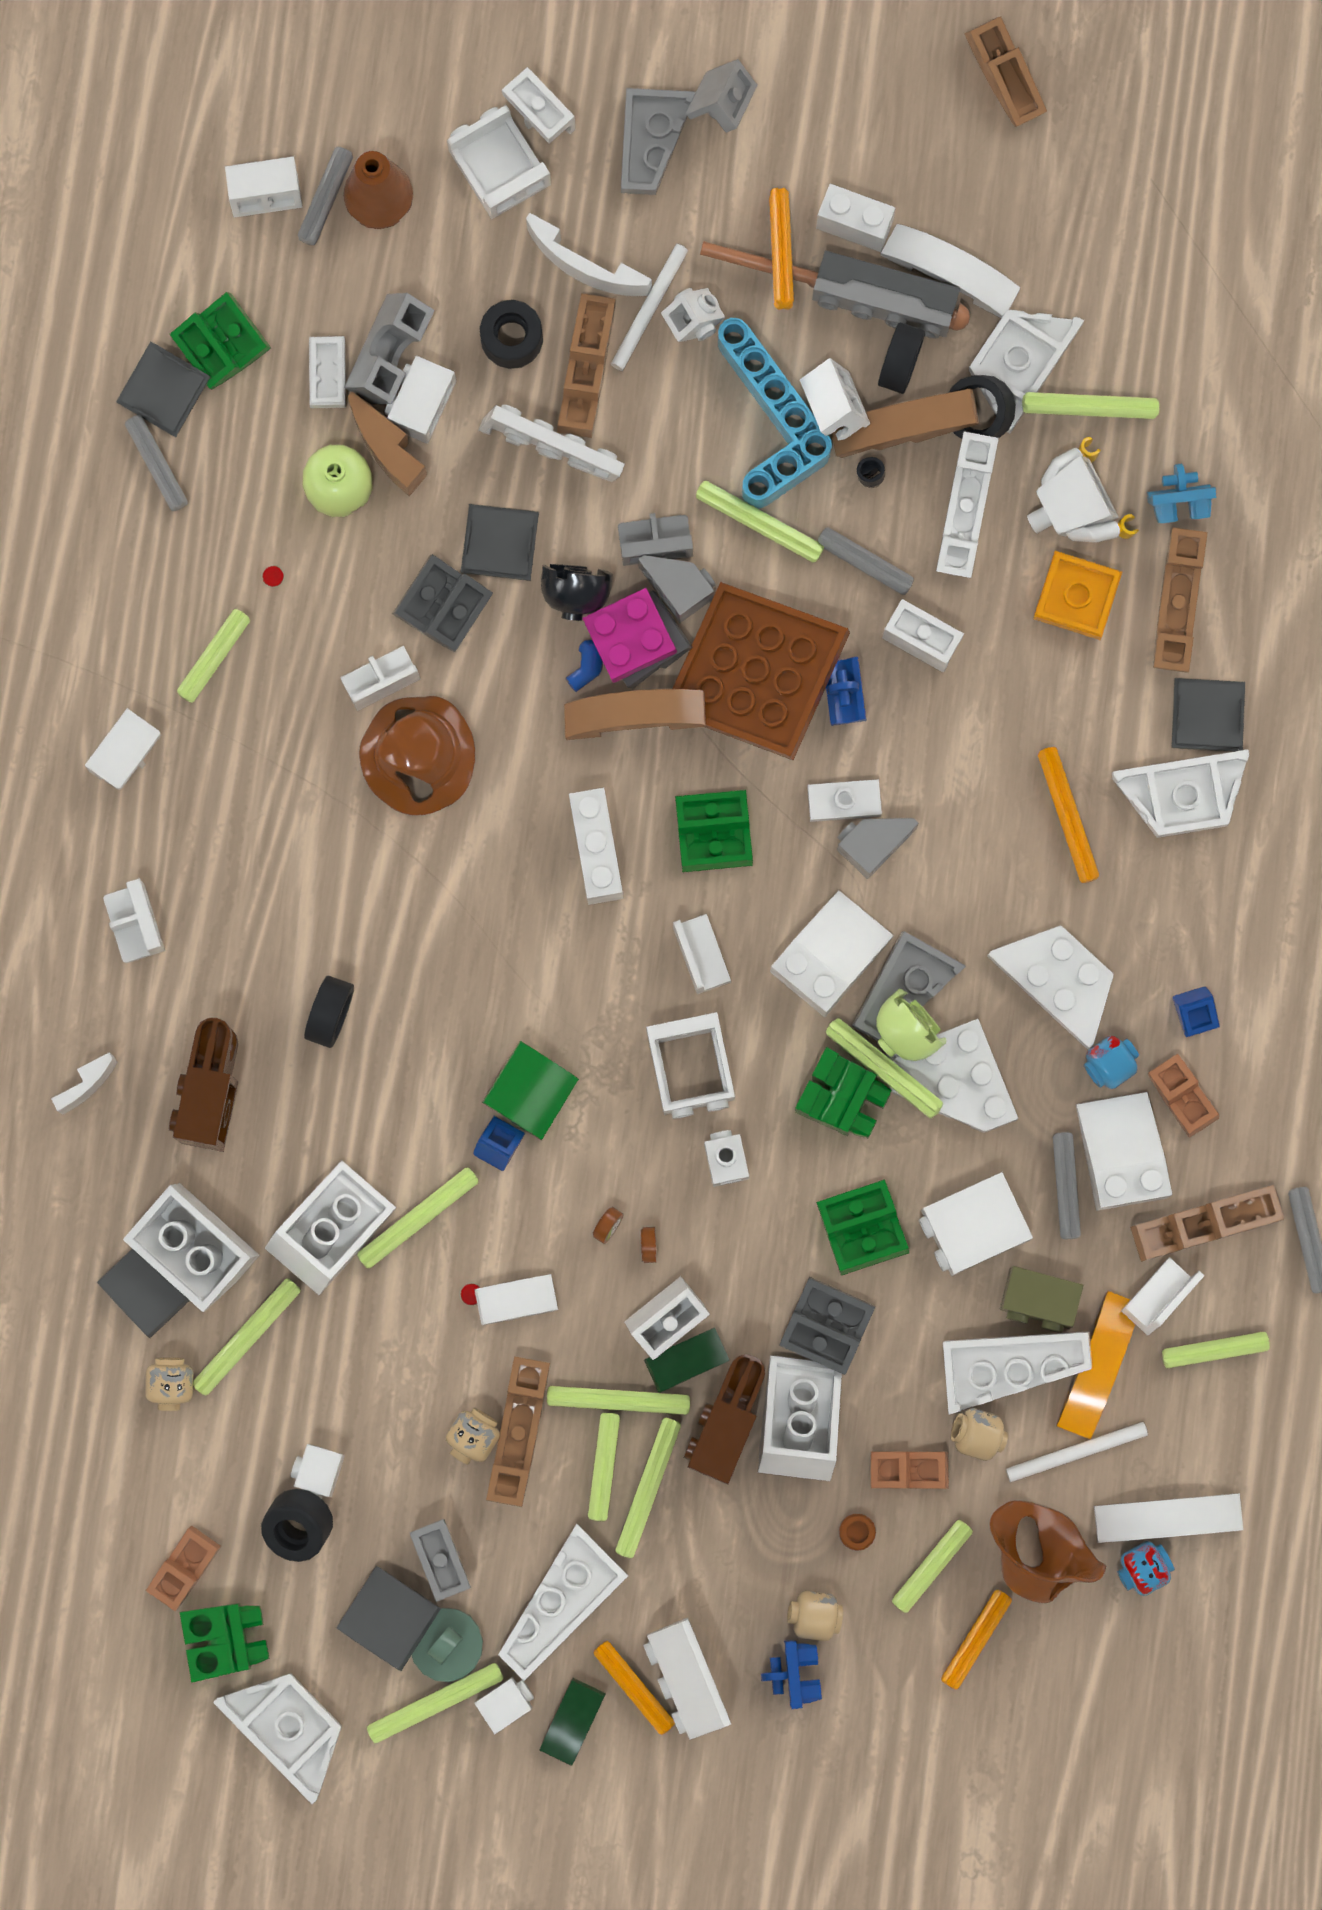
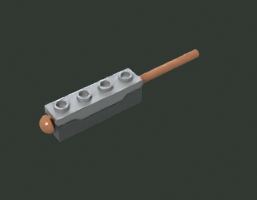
M705 241L702 244L700 255L773 274L771 259ZM826 250L819 272L792 265L793 280L807 283L810 287L814 288L812 300L817 301L818 305L825 309L837 310L839 307L852 311V315L861 319L870 320L872 317L885 320L888 326L896 328L898 323L902 322L925 330V337L935 339L939 338V336L947 337L949 329L958 331L965 328L970 320V313L964 305L960 304L959 309H955L960 291L958 287Z

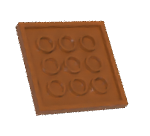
M720 582L693 641V648L689 650L672 689L704 691L705 728L794 760L850 631L846 627Z

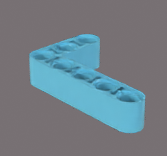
M729 318L719 327L718 348L788 443L786 447L752 469L744 477L742 498L748 504L759 509L766 507L824 467L829 461L832 443L829 435L825 436L821 433L813 413L749 326L741 319ZM730 332H736L742 336L743 340L737 344H731L724 337ZM750 360H757L762 363L763 368L757 372H752L745 367V364ZM776 387L784 395L780 399L772 400L766 396L765 392L769 388ZM791 415H797L803 419L804 424L798 428H793L785 420ZM811 443H818L823 446L825 451L821 455L814 456L807 452L806 447ZM782 463H790L796 468V472L785 476L778 471L777 467ZM760 482L768 490L765 494L756 496L748 488L751 484Z

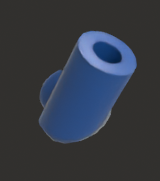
M590 639L583 641L579 646L581 667L565 678L575 692L598 677L602 671L603 661L593 640Z

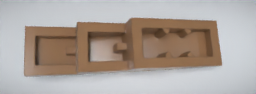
M581 293L570 348V359L564 384L557 433L592 438L616 303L614 298Z
M966 389L934 395L867 411L866 414L870 425L866 428H860L843 440H838L836 433L845 426L840 427L832 433L835 455L845 458L870 449L880 451L909 441L919 443L977 425L979 421L973 390Z
M1271 1185L1141 1223L1130 1228L1142 1262L1284 1220L1275 1187Z

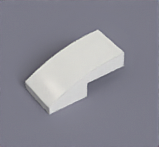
M107 1053L78 1068L77 1070L83 1082L51 1098L57 1111L64 1115L95 1093L117 1064L115 1057L111 1053Z
M551 1274L475 1289L481 1325L558 1310Z

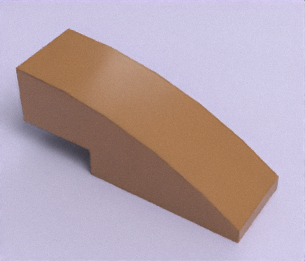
M1001 16L964 33L983 74L1015 127L1047 112L1019 47L1015 48Z
M351 392L347 397L356 426L366 447L387 476L410 497L427 476L425 466L404 450L409 444L407 434L358 395Z

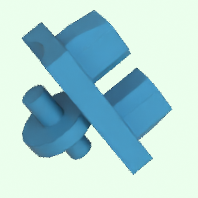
M1182 463L1175 464L1174 475L1162 476L1163 487L1175 485V489L1147 492V501L1153 505L1158 523L1178 521L1176 503L1188 502L1190 519L1209 518L1211 516V499L1216 498V487H1211L1210 484L1186 487L1188 483L1198 482V473H1185Z

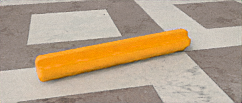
M773 188L770 191L769 203L774 306L778 310H789L793 307L794 302L789 192L785 188Z
M1056 747L1045 748L1039 751L1038 758L1081 883L1094 881L1099 877V872Z

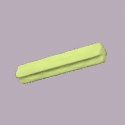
M234 609L177 689L179 696L191 703L195 701L250 623V619L245 613L238 609Z
M1258 1332L1166 1348L1162 1350V1359L1166 1368L1265 1352L1270 1349V1342L1266 1332Z
M604 1412L600 1415L588 1511L589 1519L596 1521H606L608 1518L620 1422L619 1415Z
M957 1520L894 1596L892 1603L902 1612H909L972 1535L973 1530L963 1521Z

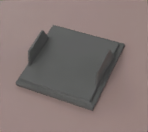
M150 341L116 402L133 413L142 416V418L165 432L177 437L211 376Z
M469 504L461 573L531 581L539 512Z
M1174 678L1171 748L1242 751L1245 682Z

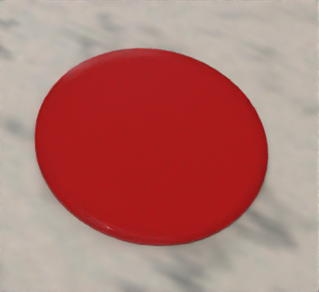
M270 566L264 570L262 577L266 585L275 587L281 584L284 575L279 567Z
M476 1284L465 1285L461 1290L462 1301L467 1305H476L475 1289L480 1287Z

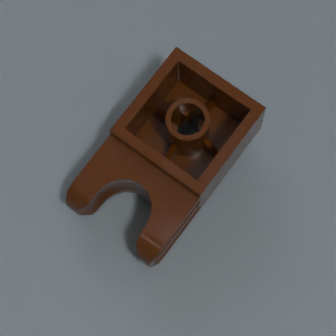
M207 1018L197 1026L186 1075L180 1074L176 1094L181 1096L179 1110L173 1109L169 1122V1131H173V1138L179 1143L224 1152L238 1081L232 1076L238 1050V1038L235 1032L222 1019Z
M744 1354L738 1356L732 1362L714 1405L706 1403L698 1421V1424L704 1427L699 1440L694 1437L691 1438L683 1457L690 1460L687 1468L727 1485L730 1482L757 1417L750 1413L765 1377V1367L757 1357Z

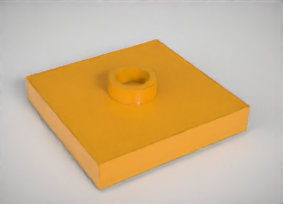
M1055 551L1033 619L1101 640L1122 571Z

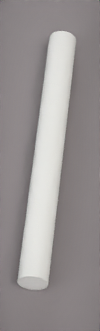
M680 244L675 245L614 356L611 366L617 370L623 371L688 252L684 246Z
M1140 1422L1006 1468V1473L1011 1483L1148 1436L1144 1422Z

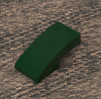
M715 1328L668 1348L654 1360L651 1357L644 1360L658 1393L730 1361Z
M573 1678L539 1751L572 1766L606 1693Z

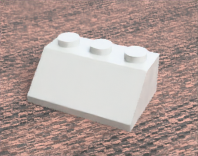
M180 1183L169 1185L123 1239L202 1312H205L228 1291L260 1256Z
M685 1618L647 1634L649 1643L643 1646L651 1665L658 1663L664 1677L657 1680L665 1700L669 1698L674 1700L678 1711L672 1713V1717L679 1734L687 1732L689 1739H693L731 1725L689 1619Z

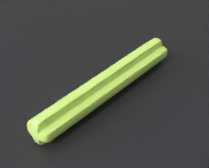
M1027 392L1022 399V409L1025 413L1154 419L1159 415V400L1156 398Z
M704 481L699 486L696 492L698 500L811 562H816L820 558L824 546L814 539L709 481Z
M837 1018L829 1024L826 1030L828 1037L927 1117L932 1118L940 1112L943 1106L942 1100L844 1021Z
M464 1168L360 1250L357 1254L359 1260L366 1268L373 1267L477 1185L478 1178L470 1168Z
M285 1279L193 1380V1387L202 1395H208L298 1296L301 1291L300 1288L292 1280Z
M550 1386L547 1389V1404L562 1407L686 1415L690 1411V1396Z
M670 1418L662 1420L616 1547V1553L621 1556L633 1558L681 1428V1424L678 1421Z
M492 1663L367 1726L368 1734L374 1743H378L501 1682L503 1674L496 1663Z

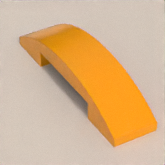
M1107 1291L1090 1338L1092 1369L1077 1374L1056 1425L1057 1427L1091 1440L1135 1327V1324L1121 1312L1131 1299Z

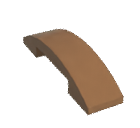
M1172 527L1160 598L1153 668L1189 673L1201 569L1204 564L1208 532Z
M651 689L626 691L588 697L564 704L566 740L601 737V732L669 726L671 730L706 727L705 693L703 690Z
M514 1356L500 1438L498 1440L486 1501L517 1507L523 1506L550 1363Z

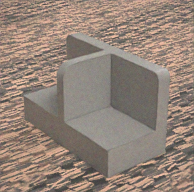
M739 59L709 70L705 73L686 111V115L689 119H693L709 113L712 118L717 120L726 133L737 129L757 84Z
M651 513L648 520L618 524L623 566L638 564V559L643 555L666 559L693 557L692 537L686 515L656 518L655 513Z
M445 1519L410 1532L436 1602L471 1588L459 1558L460 1554L456 1550Z

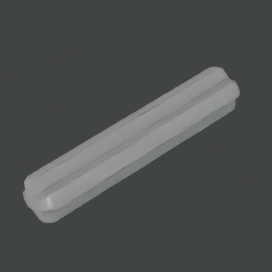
M336 147L333 151L298 232L299 240L303 243L315 245L353 159L352 152L347 149Z
M136 415L125 422V426L169 508L172 511H177L185 507L188 501L142 416Z
M825 528L818 538L819 544L823 545L824 549L900 594L905 595L910 590L914 581L912 576L836 531Z
M1061 1132L1053 1136L1060 1236L1062 1239H1077L1080 1237L1081 1231L1073 1135L1069 1132Z
M1299 1187L1290 1190L1288 1195L1311 1290L1313 1293H1322V1242L1309 1189L1307 1187Z

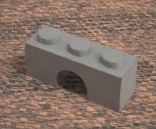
M408 293L387 294L344 388L354 392L371 404H392L406 372L397 368L399 358L409 344L421 341L434 313V309Z

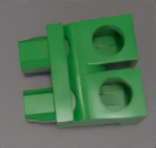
M826 1047L812 1074V1080L829 1088V1090L809 1080L795 1107V1113L838 1131L847 1137L849 1133L868 1139L877 1120L860 1111L865 1101L884 1109L892 1090L877 1081L876 1074L865 1070Z
M240 1603L179 1612L185 1645L207 1641V1646L186 1650L191 1683L249 1670L251 1665L270 1659L266 1640L250 1643L246 1641L245 1628L264 1625L261 1606H241Z

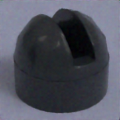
M867 457L859 462L857 465V477L860 483L865 487L875 488L884 481L885 467L880 459ZM878 471L880 472L876 476L870 478L871 476L875 475Z

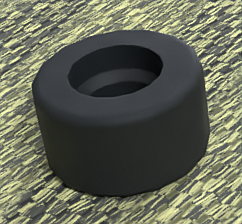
M517 300L500 301L491 306L482 317L479 328L482 349L488 359L497 366L508 369L522 368L531 363L540 353L543 344L541 320L536 311L526 303ZM507 323L520 324L525 330L524 340L516 346L502 344L498 339V332L501 326Z
M287 1490L275 1498L261 1523V1534L266 1545L276 1555L289 1561H306L320 1552L333 1528V1516L328 1505L319 1496L307 1490ZM289 1520L298 1522L306 1531L295 1528Z

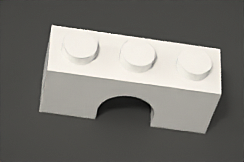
M604 788L570 793L569 799L588 905L623 899Z

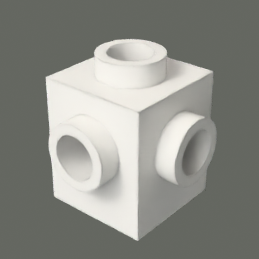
M688 288L675 296L674 301L661 312L678 342L695 338L698 341H703L717 331L715 326L725 318L717 299L708 288L696 291Z

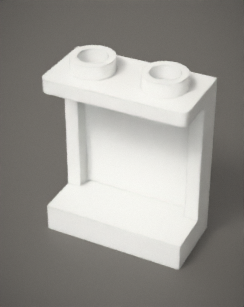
M507 105L500 109L494 107L482 114L479 121L471 126L462 125L458 127L447 140L451 156L491 219L551 185L550 172L543 162L540 163L514 123L511 111Z
M1002 1172L924 1207L921 1210L924 1217L919 1219L927 1239L933 1237L939 1250L934 1252V1255L943 1272L949 1270L951 1276L1033 1238Z

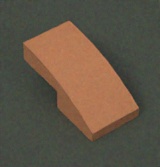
M1176 1054L1148 1073L1162 1099L1189 1138L1219 1119V1113L1200 1089L1198 1080L1179 1054Z
M871 1452V1488L949 1489L948 1452Z
M189 1527L170 1557L163 1563L146 1591L172 1610L177 1611L221 1548V1545L195 1527Z

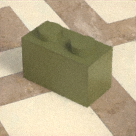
M1012 1266L1007 1278L1000 1310L1008 1312L1006 1318L1009 1320L1027 1324L1028 1319L1031 1318L1042 1321L1041 1328L1063 1333L1064 1327L1070 1329L1074 1326L1084 1285Z

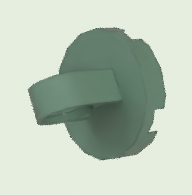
M441 1608L412 1654L414 1664L422 1674L435 1681L452 1682L464 1678L475 1669L482 1656L483 1639L480 1628L470 1615L459 1609Z

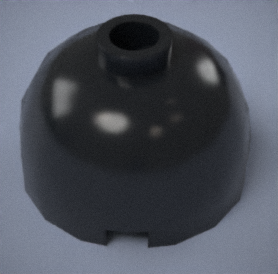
M550 564V567L542 565L541 591L549 606L562 612V619L582 621L583 614H592L603 608L607 602L611 591L613 574L598 569L597 575H591L592 571L587 570V567Z

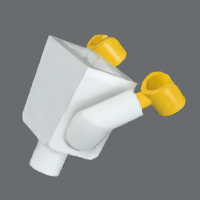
M1091 437L1084 438L1078 449L1072 448L1054 458L1041 479L1042 486L1036 491L1043 507L1027 515L1028 521L1036 533L1053 525L1058 535L1068 536L1072 541L1096 543L1114 539L1118 536L1129 539L1139 531V529L1129 531L1124 526V522L1132 521L1135 518L1132 514L1125 515L1118 522L1113 521L1119 518L1092 465L1101 449H1097L1095 452H1088L1085 447L1092 443L1093 439Z

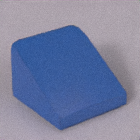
M1200 987L1173 996V1002L1186 1038L1220 1027L1213 995L1207 987Z
M494 1116L479 1138L473 1154L495 1168L504 1171L525 1133Z

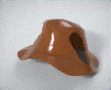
M437 696L408 697L394 700L378 711L361 740L359 758L363 776L372 792L378 798L398 812L408 815H427L452 805L465 793L473 774L475 745L467 722L452 703ZM398 710H415L414 713L408 714L396 722L395 713ZM396 771L416 777L430 784L433 789L431 796L421 802H415L410 788L396 774Z
M1014 1500L1002 1505L992 1514L990 1530L1001 1550L1003 1579L1007 1586L1017 1595L1032 1602L1046 1604L1052 1602L1062 1590L1070 1584L1072 1585L1073 1582L1092 1583L1100 1580L1105 1574L1106 1564L1100 1562L1094 1556L1074 1522L1061 1512L1028 1501ZM1026 1516L1033 1518L1038 1528L1043 1561L1036 1567L1025 1565L1021 1561L1016 1548L1018 1525L1020 1520Z

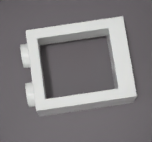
M717 1012L646 1027L664 1115L672 1113V1118L677 1119L693 1115V1109L707 1106L708 1112L729 1107L728 1101H733L735 1095ZM711 1032L723 1091L671 1102L659 1043Z

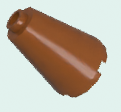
M368 151L357 159L346 180L343 196L347 211L361 225L367 228L384 229L396 225L409 212L412 206L413 188L408 175L399 166L380 152Z

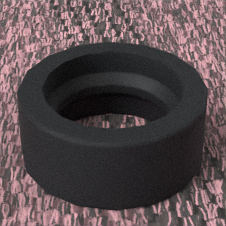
M902 322L898 323L881 369L878 386L901 394L905 393L922 347L925 330Z
M972 375L960 379L951 387L949 393L966 389L985 388L995 397L997 416L989 428L978 430L967 427L953 433L961 439L963 432L1000 438L1009 430L1015 418L1016 404L1011 390L1005 382L994 376Z
M332 976L325 977L312 1005L305 1028L304 1039L328 1048L334 1046L351 1004L354 984Z

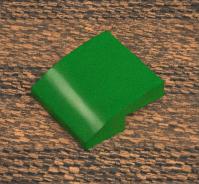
M225 292L201 314L197 312L192 314L169 334L191 365L211 376L206 384L211 390L241 372L271 349L259 330L229 292Z
M746 790L675 796L682 872L753 866Z
M519 1041L482 1103L542 1140L579 1079L535 1049Z
M885 1179L816 1202L841 1276L909 1254V1247Z

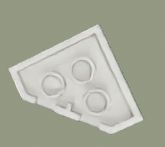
M978 1019L937 1034L938 1039L946 1038V1044L926 1059L910 1061L901 1058L897 1054L892 1057L886 1054L889 1059L942 1100L943 1106L939 1114L958 1120L983 1133L1018 1120ZM888 1085L889 1089L892 1090V1093H893V1094H896V1095H898V1096L904 1098L903 1096H901L898 1092H896L893 1088H891V1087Z

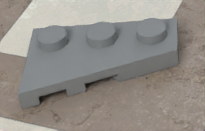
M626 88L621 193L656 195L688 117L686 111L696 92Z
M905 931L901 932L852 1027L878 1041L881 1035L876 1027V1018L881 1006L898 989H902L908 993L903 998L909 1004L916 1000L923 1007L966 966Z

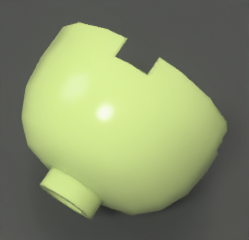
M328 445L318 449L308 458L303 470V489L308 501L318 512L331 517H345L368 502L373 490V476L367 460L355 449L345 445Z
M898 989L884 1002L877 1015L876 1027L881 1035L878 1044L890 1057L897 1054L901 1058L910 1061L926 1059L946 1044V1038L938 1039L936 1034L941 1029L934 1019L916 1000L909 1004L903 998L908 993Z

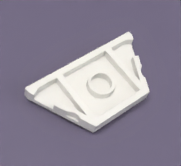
M1007 310L969 367L971 375L994 376L1005 382L1013 393L1016 408L1015 418L1007 431L1009 434L1024 414L1022 409L1023 396L1027 392L1038 393L1083 325L1084 320L1081 318L1073 317L1071 320L1054 318L1052 314L1037 313L1030 315L1024 311ZM980 388L997 416L995 397L989 390Z
M1242 750L1113 771L1112 779L1156 838L1226 827L1230 822L1235 798L1238 794L1245 764L1249 757V751Z
M1062 926L1052 928L994 949L987 955L989 959L1086 1049L1089 1050L1092 1047L1114 974Z
M291 1673L219 1697L213 1702L311 1804L318 1799L342 1725Z

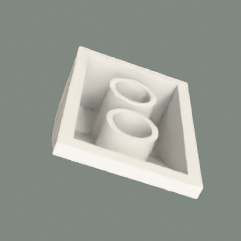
M838 890L774 962L770 973L823 1017H826L894 935Z
M1147 1092L1076 1105L1096 1211L1167 1199L1172 1196L1166 1160Z
M341 1161L278 1228L265 1249L314 1292L320 1295L396 1207L347 1164Z
M770 1356L758 1473L824 1481L831 1480L837 1456L841 1373L811 1360Z

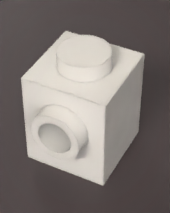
M731 1130L710 1134L711 1140L704 1142L713 1187L748 1180L749 1173L740 1134L732 1136Z
M307 1444L303 1458L297 1456L292 1468L291 1477L296 1479L294 1487L310 1491L321 1499L323 1496L332 1497L345 1455Z

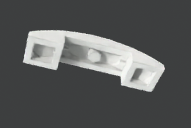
M531 213L528 214L526 218L527 230L533 241L544 255L566 274L588 286L605 292L624 296H648L652 289V279L623 263H620L615 274L561 246L559 244L561 241L559 228Z
M896 225L881 252V256L910 271L915 268L944 284L960 288L959 292L974 299L973 304L1000 318L1010 309L1020 290V287L1009 278L969 253L939 238L904 225Z
M963 432L936 569L937 572L968 578L972 576L999 438Z
M1240 1493L1094 1506L1097 1543L1243 1530Z

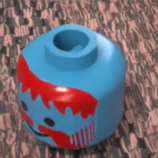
M1108 1036L1087 1051V1062L1084 1064V1068L1099 1088L1105 1086L1109 1089H1115L1137 1073L1135 1059L1139 1057V1053L1128 1039L1121 1041L1116 1036Z
M1146 1541L1121 1555L1122 1569L1117 1571L1127 1591L1134 1588L1139 1595L1147 1596L1170 1583V1572L1175 1569L1161 1544L1155 1546L1152 1542Z

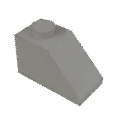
M643 555L638 559L639 569L679 623L712 601L714 597L713 587L716 584L706 569L703 568L699 571L692 562Z
M914 818L863 819L857 826L851 822L837 837L841 841L838 844L837 851L866 879H869L917 829L919 823Z

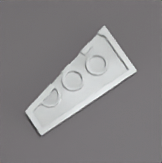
M496 405L483 418L478 431L490 435L492 429L500 431L506 436V442L520 446V444L529 445L530 443L536 445L535 449L539 454L550 459L561 460L562 456L569 458L567 462L569 466L610 482L620 477L625 465L617 460L616 454L601 448L597 451L585 446L586 442L575 435L566 434V436L558 434L553 431L554 427L542 420L534 419L532 422L521 417V412L518 409L509 405H502L501 407Z
M1089 1331L943 1342L949 1415L1092 1369Z
M578 1524L574 1527L498 1654L523 1681L628 1577Z

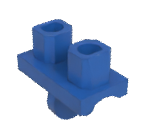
M851 657L838 660L826 686L831 726L867 721L859 658Z
M796 1640L784 1641L787 1671H782L781 1657L770 1658L771 1672L761 1673V1681H772L773 1695L784 1694L783 1680L788 1679L791 1709L803 1708L802 1704L822 1699L820 1679L800 1681L799 1666L818 1665L817 1645L797 1644Z

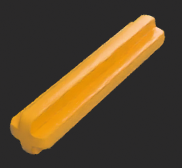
M1001 1590L993 1592L942 1675L941 1680L943 1683L955 1690L961 1686L1010 1606L1012 1598Z
M605 1641L594 1650V1656L655 1730L661 1735L669 1731L675 1724L673 1718L612 1644Z

